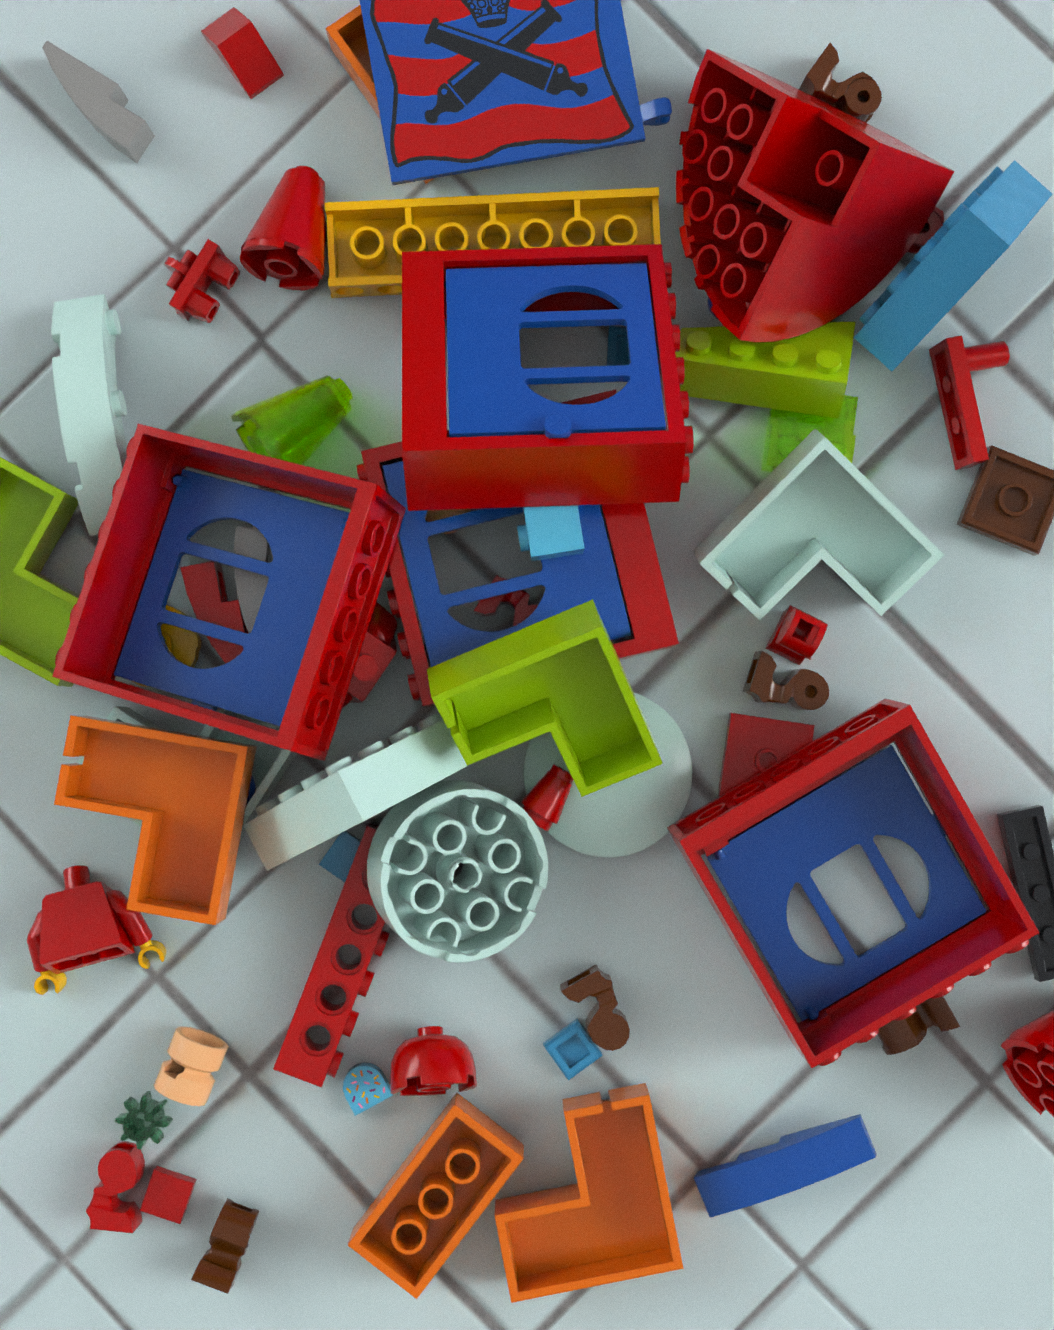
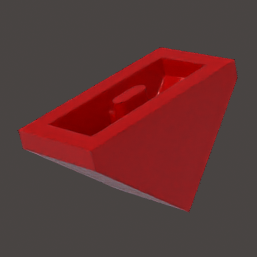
M235 7L201 30L202 35L250 99H253L284 76L252 21Z

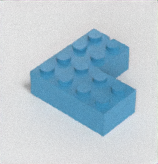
M1015 160L1005 171L997 166L966 200L958 206L943 223V226L927 241L912 261L895 277L880 297L858 319L864 326L854 338L890 371H893L1010 247L1053 194Z

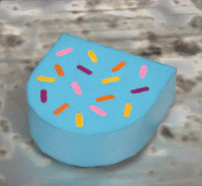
M363 1062L356 1064L348 1071L343 1081L345 1098L355 1116L393 1096L385 1074L378 1066L372 1063Z

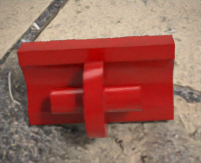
M209 239L198 256L192 251L187 250L180 262L172 257H168L164 262V266L173 272L166 283L168 288L175 291L169 305L177 311L176 313L188 321L192 316L198 320L211 323L219 310L220 303L206 294L207 289L212 281L229 290L240 276L238 267L225 256L218 244Z

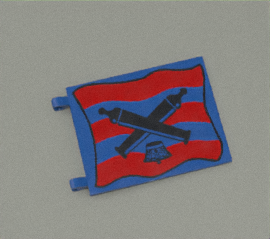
M360 0L392 185L645 142L646 137L643 125L659 126L665 125L670 121L672 107L669 98H657L639 105L621 0Z

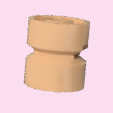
M185 1026L177 1027L167 1050L171 1060H166L162 1063L154 1083L155 1090L179 1103L204 1106L215 1083L211 1073L221 1068L229 1047L228 1044L221 1038L206 1031Z

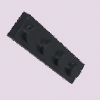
M1035 805L999 813L997 818L1013 887L1040 932L1028 939L1029 944L1027 948L1034 979L1043 982L1054 979V851L1044 808L1041 805Z

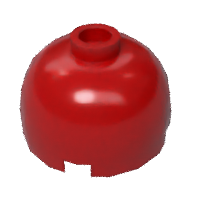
M428 1026L417 1029L418 1036L405 1040L397 1048L391 1061V1094L400 1091V1096L446 1094V1090L451 1089L453 1084H458L459 1092L474 1089L477 1086L474 1059L467 1044L456 1036L444 1035L443 1027Z

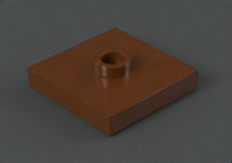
M991 445L987 447L989 460L980 464L957 525L1033 556L1039 555L1054 518V470Z

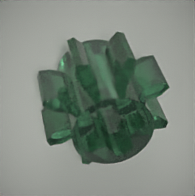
M147 1091L142 1096L139 1103L130 1096L124 1102V1106L129 1113H121L115 1118L116 1123L123 1124L124 1134L120 1138L121 1141L128 1138L136 1141L137 1149L139 1150L143 1148L148 1138H151L153 1142L158 1144L164 1138V1134L159 1127H167L173 1121L172 1117L165 1116L164 1107L168 1101L165 1099L158 1102L151 1099L150 1091ZM140 1113H144L145 1121L151 1122L148 1127L144 1126L143 1119L137 1118Z

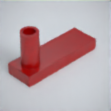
M962 335L946 338L930 348L929 353L955 470H961L989 460L970 372L1006 366L1009 362L1010 353L1004 341L964 347Z

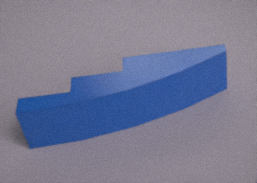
M861 1114L781 1136L776 1144L740 1153L735 1161L697 1171L694 1180L708 1215L711 1218L749 1207L822 1181L876 1158L877 1153Z

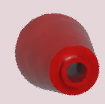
M297 166L286 170L241 247L240 262L249 273L266 282L268 275L280 280V288L303 291L316 288L319 280H322L324 275L325 182L313 168Z

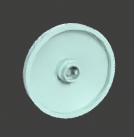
M634 693L653 735L663 764L581 797L573 780L558 824L553 823L547 832L557 841L577 852L596 857H620L642 851L659 841L669 832L667 827L678 821L687 804L692 785V760L686 739L676 722L663 708L637 693ZM551 732L542 734L529 741L524 760L526 795L546 772L551 769L553 764L569 772Z

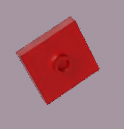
M729 713L718 796L723 795L813 741L815 725Z

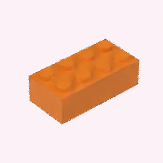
M456 1093L354 1226L347 1245L417 1299L524 1159V1144L460 1094Z

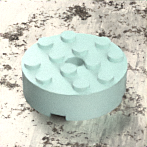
M463 780L439 781L397 803L387 813L377 828L367 859V882L370 896L384 922L409 946L421 954L454 963L476 961L489 957L513 943L527 929L537 913L534 910L542 889H546L548 881L546 846L537 825L528 813L517 803L481 784ZM463 863L462 872L454 878V872L459 867L458 864Z

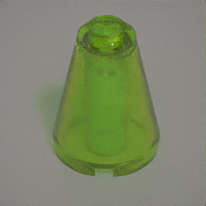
M326 375L238 410L231 416L232 422H241L242 425L236 429V432L249 452L304 465L351 411L352 408L349 401L353 399V396L348 386L340 378L334 380Z

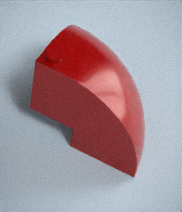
M707 49L688 100L689 104L694 105L688 131H681L679 145L683 146V169L676 172V202L683 205L685 225L679 228L681 242L686 258L693 260L697 274L694 278L696 286L700 290H705L713 304L711 311L723 326L739 340L774 342L808 333L827 324L857 304L892 271L922 231L955 171L885 132L816 97L743 63Z

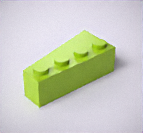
M856 321L828 322L808 333L774 342L742 341L725 326L681 328L680 350L675 352L676 357L684 358L685 377L684 384L680 385V391H688L689 397L839 419L848 381Z

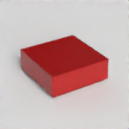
M156 1166L148 1184L140 1211L181 1224L197 1179Z

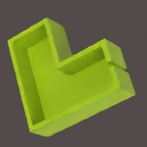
M0 457V655L56 686L72 687L74 683L52 677L56 666V654L65 640L70 625V613L77 603L79 595L41 575L40 572L79 503L77 498Z
M593 599L427 669L431 698L447 728H450L451 736L467 765L547 732H551L581 797L663 764L653 735Z

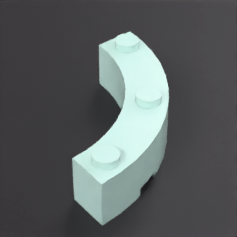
M104 294L54 302L51 328L53 341L58 343L60 349V356L52 357V367L61 434L67 462H77L81 484L75 486V493L89 536L98 535L100 525L106 519L113 498V486L120 478L127 457V444L122 423V416H126L127 410L124 395L121 390L117 389L115 340L116 335L121 334V326L117 311L115 309L109 310Z

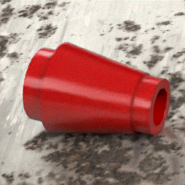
M555 764L552 765L551 769L546 772L521 801L524 805L522 808L533 819L535 824L546 831H549L553 823L558 824L573 782L571 774Z

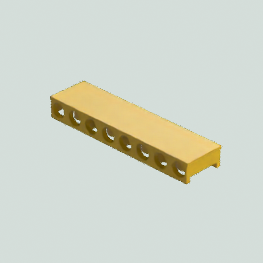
M659 187L325 203V212L327 216L329 263L328 287L331 298L402 295V252L661 244Z

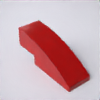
M210 561L180 567L187 596L197 619L248 633L242 617L239 600L228 601L221 564ZM207 636L210 644L225 664L236 658L244 650L243 646Z

